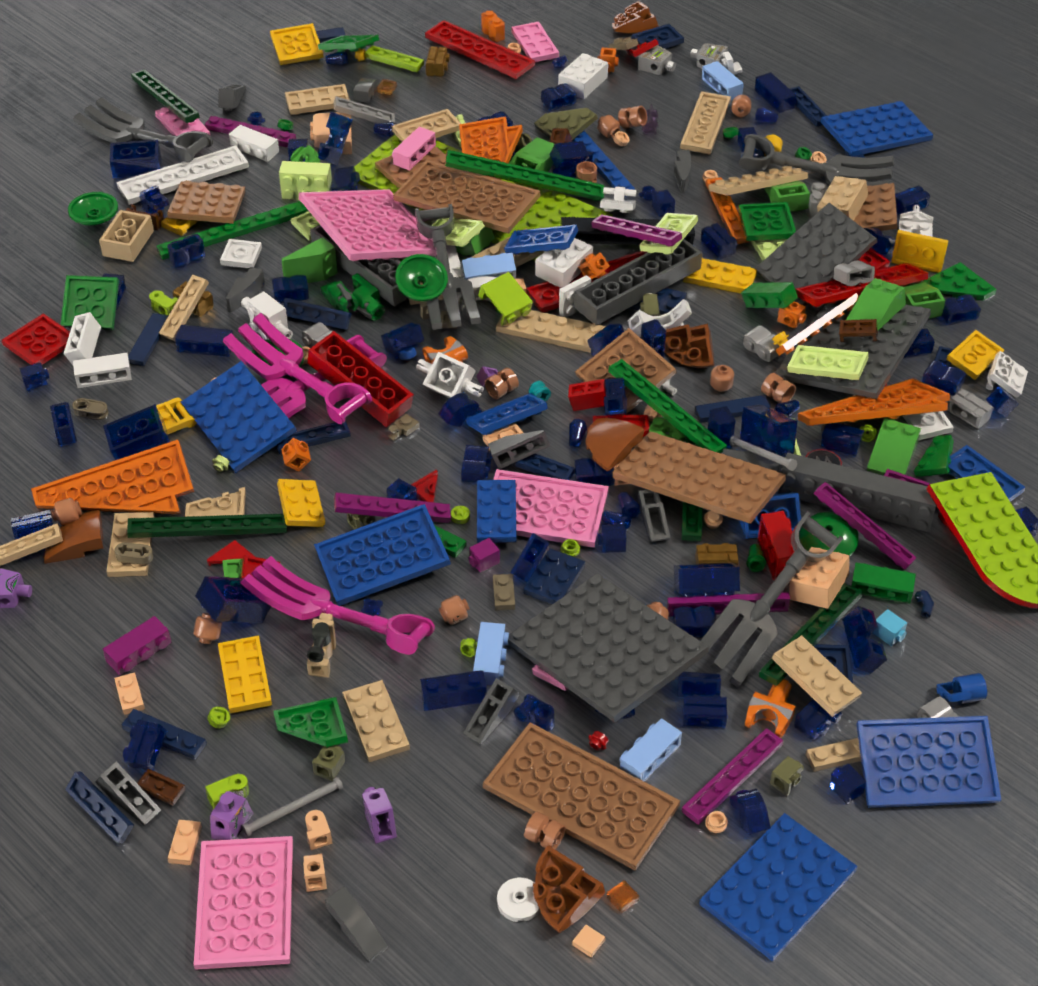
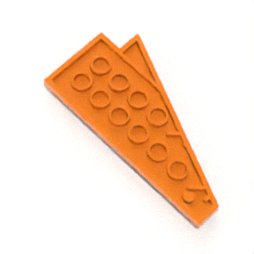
M506 116L459 124L462 153L509 163L523 132L522 125L507 127Z
M912 378L885 386L877 399L855 395L799 412L798 420L807 426L846 421L857 422L858 420L883 417L897 419L901 415L948 410V403L946 402L950 401V393Z
M179 440L31 489L37 508L54 509L55 502L72 498L74 501L79 502L81 510L134 513L154 512L156 514H181L177 498L195 492Z

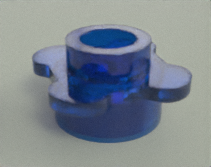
M252 112L247 121H250L252 125H260L265 122V118H262L260 112Z
M644 186L642 192L639 193V197L648 201H652L653 197L658 195V192L652 186Z
M367 598L363 601L364 608L361 609V613L371 616H379L381 614L380 608L383 606L381 600L376 601Z

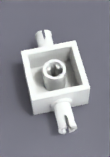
M264 291L251 299L249 297L242 299L241 306L248 311L250 327L258 332L263 339L267 340L269 338L253 322V318L260 313L288 339L292 338L293 332L288 329L286 308Z
M438 352L433 364L423 359L418 361L421 365L417 364L416 369L427 373L423 385L428 389L458 403L461 402L466 391L477 397L482 395L479 391L483 392L484 387L471 382L476 371L471 366Z

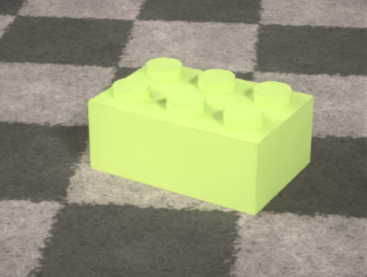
M282 161L279 170L282 199L299 200V193L333 191L330 163Z

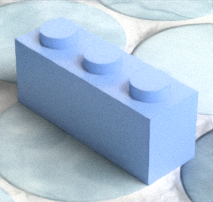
M718 61L702 67V80L719 95L731 96V100H733L736 96L743 94L744 83Z
M501 253L493 256L485 255L479 258L470 257L462 260V270L466 280L482 276L497 278L507 272H510L514 279L516 278L513 253Z
M480 623L473 669L474 684L492 685L496 678L504 677V665L501 664L502 661H506L507 649H504V645H508L509 632H505V624Z
M661 718L656 724L653 723L643 737H639L629 751L626 750L622 753L620 769L645 781L681 745L682 732Z

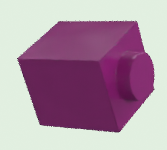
M487 538L469 547V563L481 573L500 563V550L490 538Z

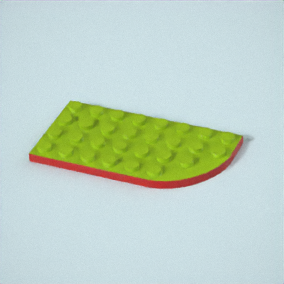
M992 472L929 484L926 488L981 579L992 590L1007 600L1025 607L1038 609V544Z

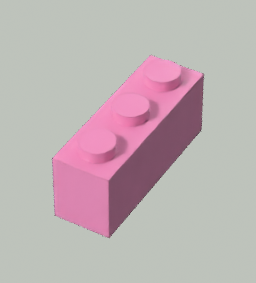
M418 127L393 150V164L410 171L436 146L435 132Z

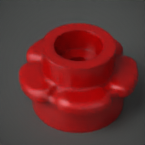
M595 731L592 735L588 736L589 745L597 751L606 749V744L609 740L602 732Z

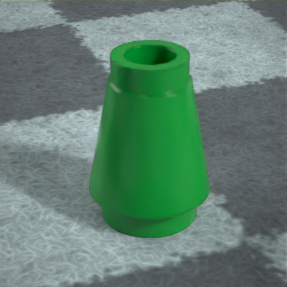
M758 544L750 546L746 561L747 567L752 572H760L766 566L765 557L761 546Z

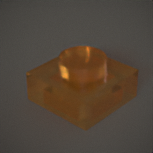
M382 79L377 87V92L392 95L397 88V82Z
M625 880L607 892V898L621 913L639 901V895Z

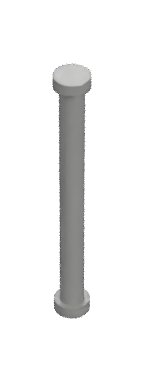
M735 435L730 438L729 443L733 447L743 448L784 465L791 471L797 467L795 459H787L740 440Z
M336 777L333 779V782L249 824H242V829L245 835L249 837L252 835V832L335 790L343 789V785L340 779Z

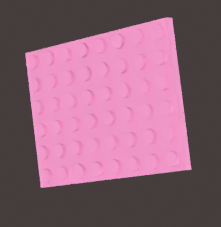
M390 189L299 193V200L351 261L381 258L404 259L415 254H425L432 257L437 255L432 239L424 237L419 232L416 218L401 202L394 201L393 193Z

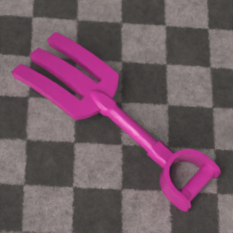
M262 313L255 316L253 322L286 355L267 343L247 323L239 327L238 332L272 366L248 350L232 333L223 339L226 346L242 362L265 380L289 375L316 390L319 395L325 398L329 417L338 424H343L345 418L363 404H370L372 402L371 394L358 384L341 383L332 386L300 368L299 364L304 355L303 349L277 330ZM352 398L340 408L333 406L342 399Z
M355 335L347 340L380 368L385 364L387 360L386 355L376 352L367 345L361 335ZM319 372L311 374L321 381L326 380ZM277 378L261 384L288 418L306 408L305 391L311 387L300 380L292 382L285 378Z
M272 556L262 564L264 567L259 565L251 573L252 575L248 574L240 582L260 600L289 616L300 620H307L320 616V613L332 614L334 618L370 628L371 631L386 635V644L391 649L406 655L414 654L418 649L419 642L424 637L430 636L435 630V625L430 619L419 615L400 614L387 619L335 605L330 601V592L296 576L278 563Z

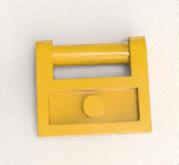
M166 217L161 221V225L163 228L183 236L198 221Z
M179 397L150 408L151 414L158 420L160 427L166 435L185 427L192 428L196 425L193 416H190ZM173 408L179 411L183 419L180 420Z

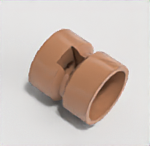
M643 106L620 109L618 114L620 126L623 129L644 126L647 122L645 108Z
M588 161L579 163L576 167V179L597 183V166Z
M504 368L484 381L488 394L495 400L517 389L519 386L518 378L510 368Z
M774 372L767 376L761 387L763 394L773 398L781 405H786L792 399L796 390L794 384L784 380Z
M537 811L527 823L524 838L534 843L540 842L543 848L549 845L556 850L563 839L566 826L556 820L549 821L548 816Z

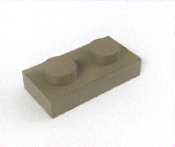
M620 37L614 39V42L609 44V48L628 50L639 44L637 39H631V37L622 39Z
M513 574L493 575L495 611L515 610Z

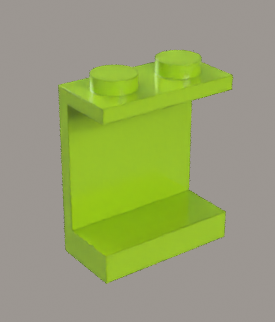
M510 272L481 285L478 294L481 300L489 298L502 314L500 322L502 326L507 323H513L521 316L528 315L533 301Z

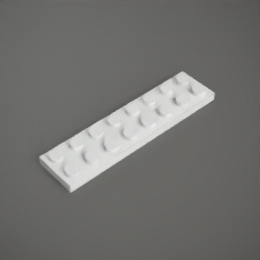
M232 146L193 158L191 162H180L116 183L117 188L128 205L175 191L178 189L181 181L188 180L200 183L235 171H241L248 168L249 164L238 147Z

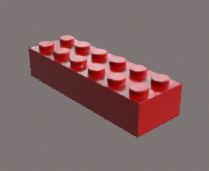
M335 331L308 350L307 364L333 385L355 383L365 388L371 394L372 402L370 404H363L361 407L385 427H388L412 407L414 396L412 392Z

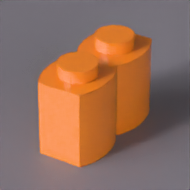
M489 10L481 13L482 32L489 35L490 40L493 42L505 40L504 21L498 18L493 11Z

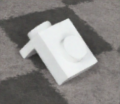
M729 51L724 52L723 59L721 60L722 65L733 75L743 72L739 62L733 63V58Z

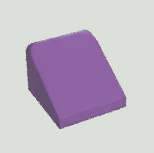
M481 367L477 374V379L481 386L485 387V379L497 374V369Z

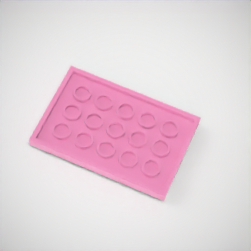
M496 469L493 480H516L517 536L561 543L567 539H573L580 546L595 548L609 486Z
M292 836L201 841L194 950L195 970L290 964L293 872Z

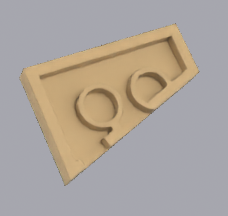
M245 487L239 488V491L235 493H221L222 496L211 499L207 497L186 503L185 517L245 515Z

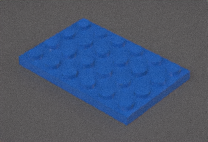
M902 101L821 118V123L850 156L933 139V134Z
M242 361L181 401L218 452L229 460V466L235 473L297 431L293 423Z
M425 504L314 544L338 606L451 564Z
M988 716L857 721L867 808L1001 802Z
M784 813L700 899L699 905L773 962L856 872L858 866Z

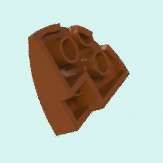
M640 1L624 9L625 13L617 14L614 18L615 23H612L614 31L621 33H639L659 27L656 17L650 13L649 7Z
M708 323L691 328L687 324L655 332L660 348L673 361L695 368L714 366L713 345Z
M613 418L596 419L587 430L586 448L592 452L593 460L603 469L609 471L623 461L631 453V449L643 440L644 429L624 420Z
M92 510L85 512L79 516V519L62 525L60 530L63 541L46 548L44 562L47 564L85 557L86 551L103 549L101 511Z
M549 845L545 848L535 868L536 877L535 883H533V892L541 915L553 929L560 933L582 918L605 894V889L602 882L584 871V867Z

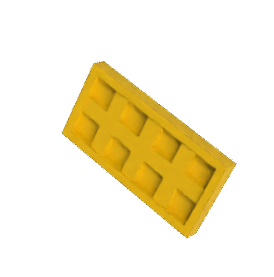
M702 258L701 269L684 277L683 282L741 294V292L754 283L757 270L751 267Z
M259 635L218 643L230 714L271 706L272 701Z

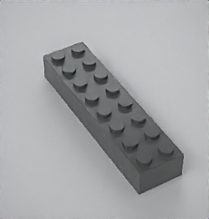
M321 225L310 229L312 242L322 237L335 247L337 265L352 276L358 273L377 288L379 295L387 302L396 306L408 299L398 289L395 281L396 269L401 261L396 258L351 261Z
M685 239L682 240L672 254L647 252L574 291V308L595 325H598L642 301L644 294H655L701 269L702 252Z
M787 453L786 458L795 459L797 467L791 471L786 466H782L781 473L786 474V480L779 488L778 494L799 493V500L829 507L813 494L818 487L826 482L867 517L930 532L936 504L926 489L928 486Z

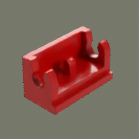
M605 379L569 385L568 398L573 411L609 406L607 397L609 393Z

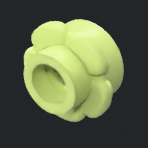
M217 455L215 459H212L213 467L217 471L228 470L230 463L228 459L221 455Z

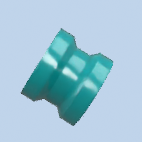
M536 381L529 387V393L545 402L551 396L550 389L546 387L543 381Z

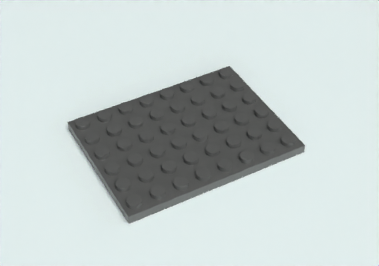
M846 300L823 304L809 326ZM905 305L878 330L877 342H873V336L844 337V342H840V320H846L851 310L847 311L846 309L843 311L844 315L839 319L835 320V318H832V323L829 326L818 328L820 332L815 336L811 337L808 335L806 337L808 340L802 344L804 346L868 352L869 358L859 380L789 373L787 366L795 350L787 355L775 372L789 382L877 399L930 317L931 309Z
M598 573L509 634L508 644L538 665L614 723L709 653L707 645Z

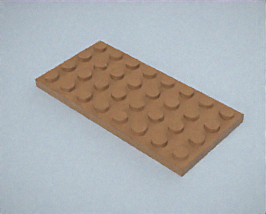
M426 160L393 194L394 201L425 210L446 208L448 204H452L454 218L479 220L487 228L510 233L540 198L541 193L536 189L473 172L446 167L445 164Z
M650 431L613 471V478L751 524L785 482L786 474Z
M531 722L483 782L485 790L531 815L538 811L548 816L549 821L556 820L566 826V834L634 871L641 864L680 806V800Z

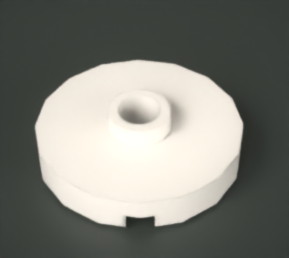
M518 877L502 884L498 890L497 904L500 913L505 918L514 922H518V920H524L525 922L530 921L539 914L540 909L535 901L533 883L535 882L528 878ZM522 896L523 899H517L516 897Z

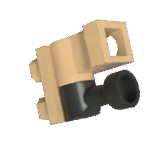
M320 613L319 619L313 618L312 622L313 645L307 652V669L310 676L329 678V658L333 654L332 649L335 650L336 648L335 627L332 614Z

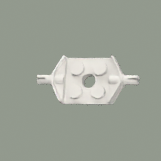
M914 205L913 211L900 214L899 230L933 237L932 223L934 217L920 212V206L917 205L916 209V205Z

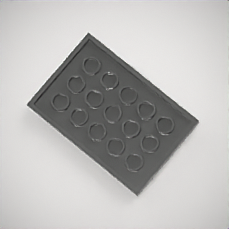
M829 202L755 269L768 282H793L795 289L835 280V266L842 263L849 264L858 260L877 243V238ZM799 297L794 301L804 306L808 304V302L802 301Z

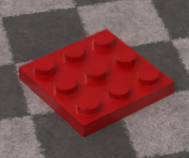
M43 313L3 338L2 344L37 369L65 351L70 331Z

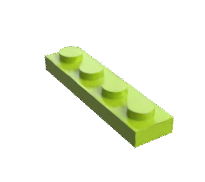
M373 45L365 52V58L404 68L412 72H418L424 65V59Z

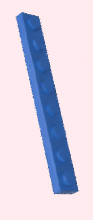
M585 131L572 140L573 144L586 159L597 166V171L611 188L625 187V189L635 190L632 184Z

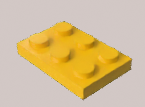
M898 230L891 263H909L919 269L940 273L942 272L949 240Z
M975 330L948 354L946 360L976 380L993 364L995 355L999 351L1004 352V349Z
M278 479L277 487L286 526L324 527L326 521L316 481Z

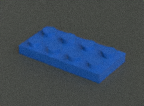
M576 224L517 230L511 235L504 250L505 253H513L514 255L523 252L534 253L536 251L547 252L554 249L565 250L572 244L578 232V227Z
M529 393L466 418L467 425L483 435H489L494 430L509 427L511 423L521 422L526 417L541 414L542 411L548 409L547 402Z
M968 445L950 456L949 474L956 479L992 472L1010 502L1024 493L1025 486Z
M477 480V543L487 538H490L493 543L517 542L516 480Z

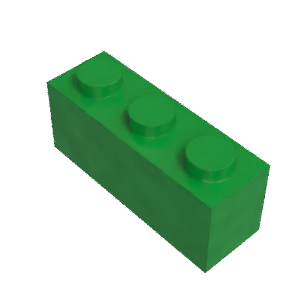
M793 282L752 283L741 292L746 308H786L798 298Z
M856 562L851 586L862 590V595L910 604L914 592L916 574Z

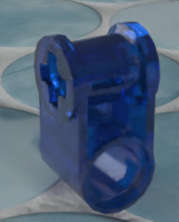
M527 694L522 704L515 707L513 711L520 721L528 724L531 722L546 731L552 730L555 726L553 706L537 699L531 694Z

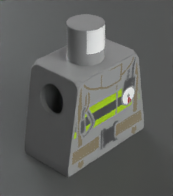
M705 43L700 50L692 49L690 57L697 59L696 66L699 68L716 61L722 64L723 53L727 52L728 46Z
M658 45L639 56L638 69L661 75L666 70L673 72L676 68V63L672 62V53Z

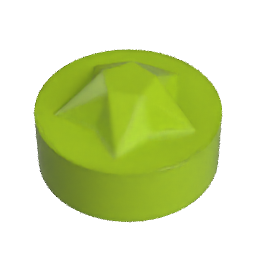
M465 506L454 507L451 510V520L456 524L467 523L470 520V510Z
M216 706L210 710L207 720L215 728H224L230 720V714L225 708Z

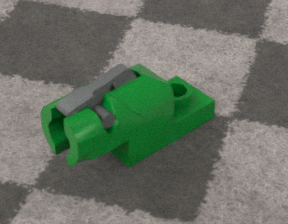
M358 273L352 276V286L355 291L352 294L359 303L356 311L373 321L380 319L384 315L385 310L383 309L384 306L380 303L381 299L378 289Z
M335 281L320 287L321 293L334 309L349 312L347 309L349 307L354 312L358 308V300L342 281Z

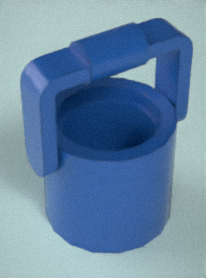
M981 673L954 677L952 682L936 685L937 694L948 702L957 701L958 704L982 701L987 698V685Z

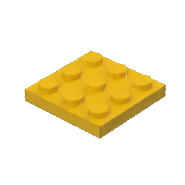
M313 23L270 31L280 65L324 58L323 51L318 49L320 42Z

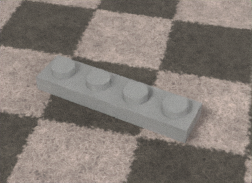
M337 96L334 99V110L339 113L366 119L369 122H376L383 126L392 127L395 123L394 113Z

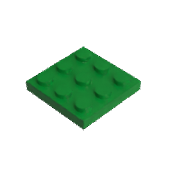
M379 34L339 36L319 43L318 49L325 50V52H333L334 50L344 52L346 49H350V52L359 51V49L374 45V42L379 41Z
M788 202L739 204L738 211L746 241L788 239L796 232Z
M66 275L61 326L72 328L75 316L90 312L100 324L101 329L114 330L119 279L117 277Z

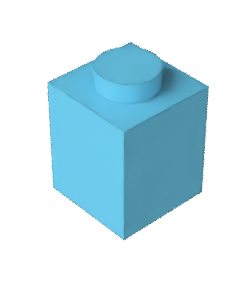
M887 609L875 620L872 633L892 647L896 642H901L905 638L907 622Z

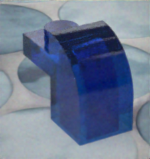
M157 185L140 192L142 209L149 214L163 210L165 206L169 205L168 199L160 193Z
M624 378L605 379V415L626 414L627 397L625 395Z
M459 393L448 399L438 414L448 425L461 427L467 416H473L483 411L480 409L479 404L466 393Z
M757 789L741 790L736 795L729 796L731 805L739 811L741 826L747 833L754 834L771 829L765 802Z

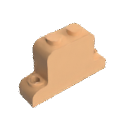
M339 112L315 114L313 122H310V138L314 140V146L316 148H337L341 154H352L351 115Z

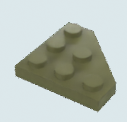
M580 108L545 113L534 124L537 129L549 138L553 128H568L573 140L595 122L598 117L590 109Z

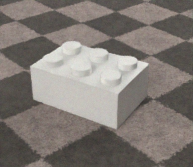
M582 53L559 74L558 90L585 99L608 78V62Z
M574 238L570 247L565 250L554 249L544 252L535 260V276L560 288L568 285L581 273L579 266L585 262L584 258L593 253V246Z

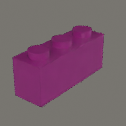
M153 616L102 649L106 662L121 676L139 663L149 659L161 649L166 648L172 642L169 630Z

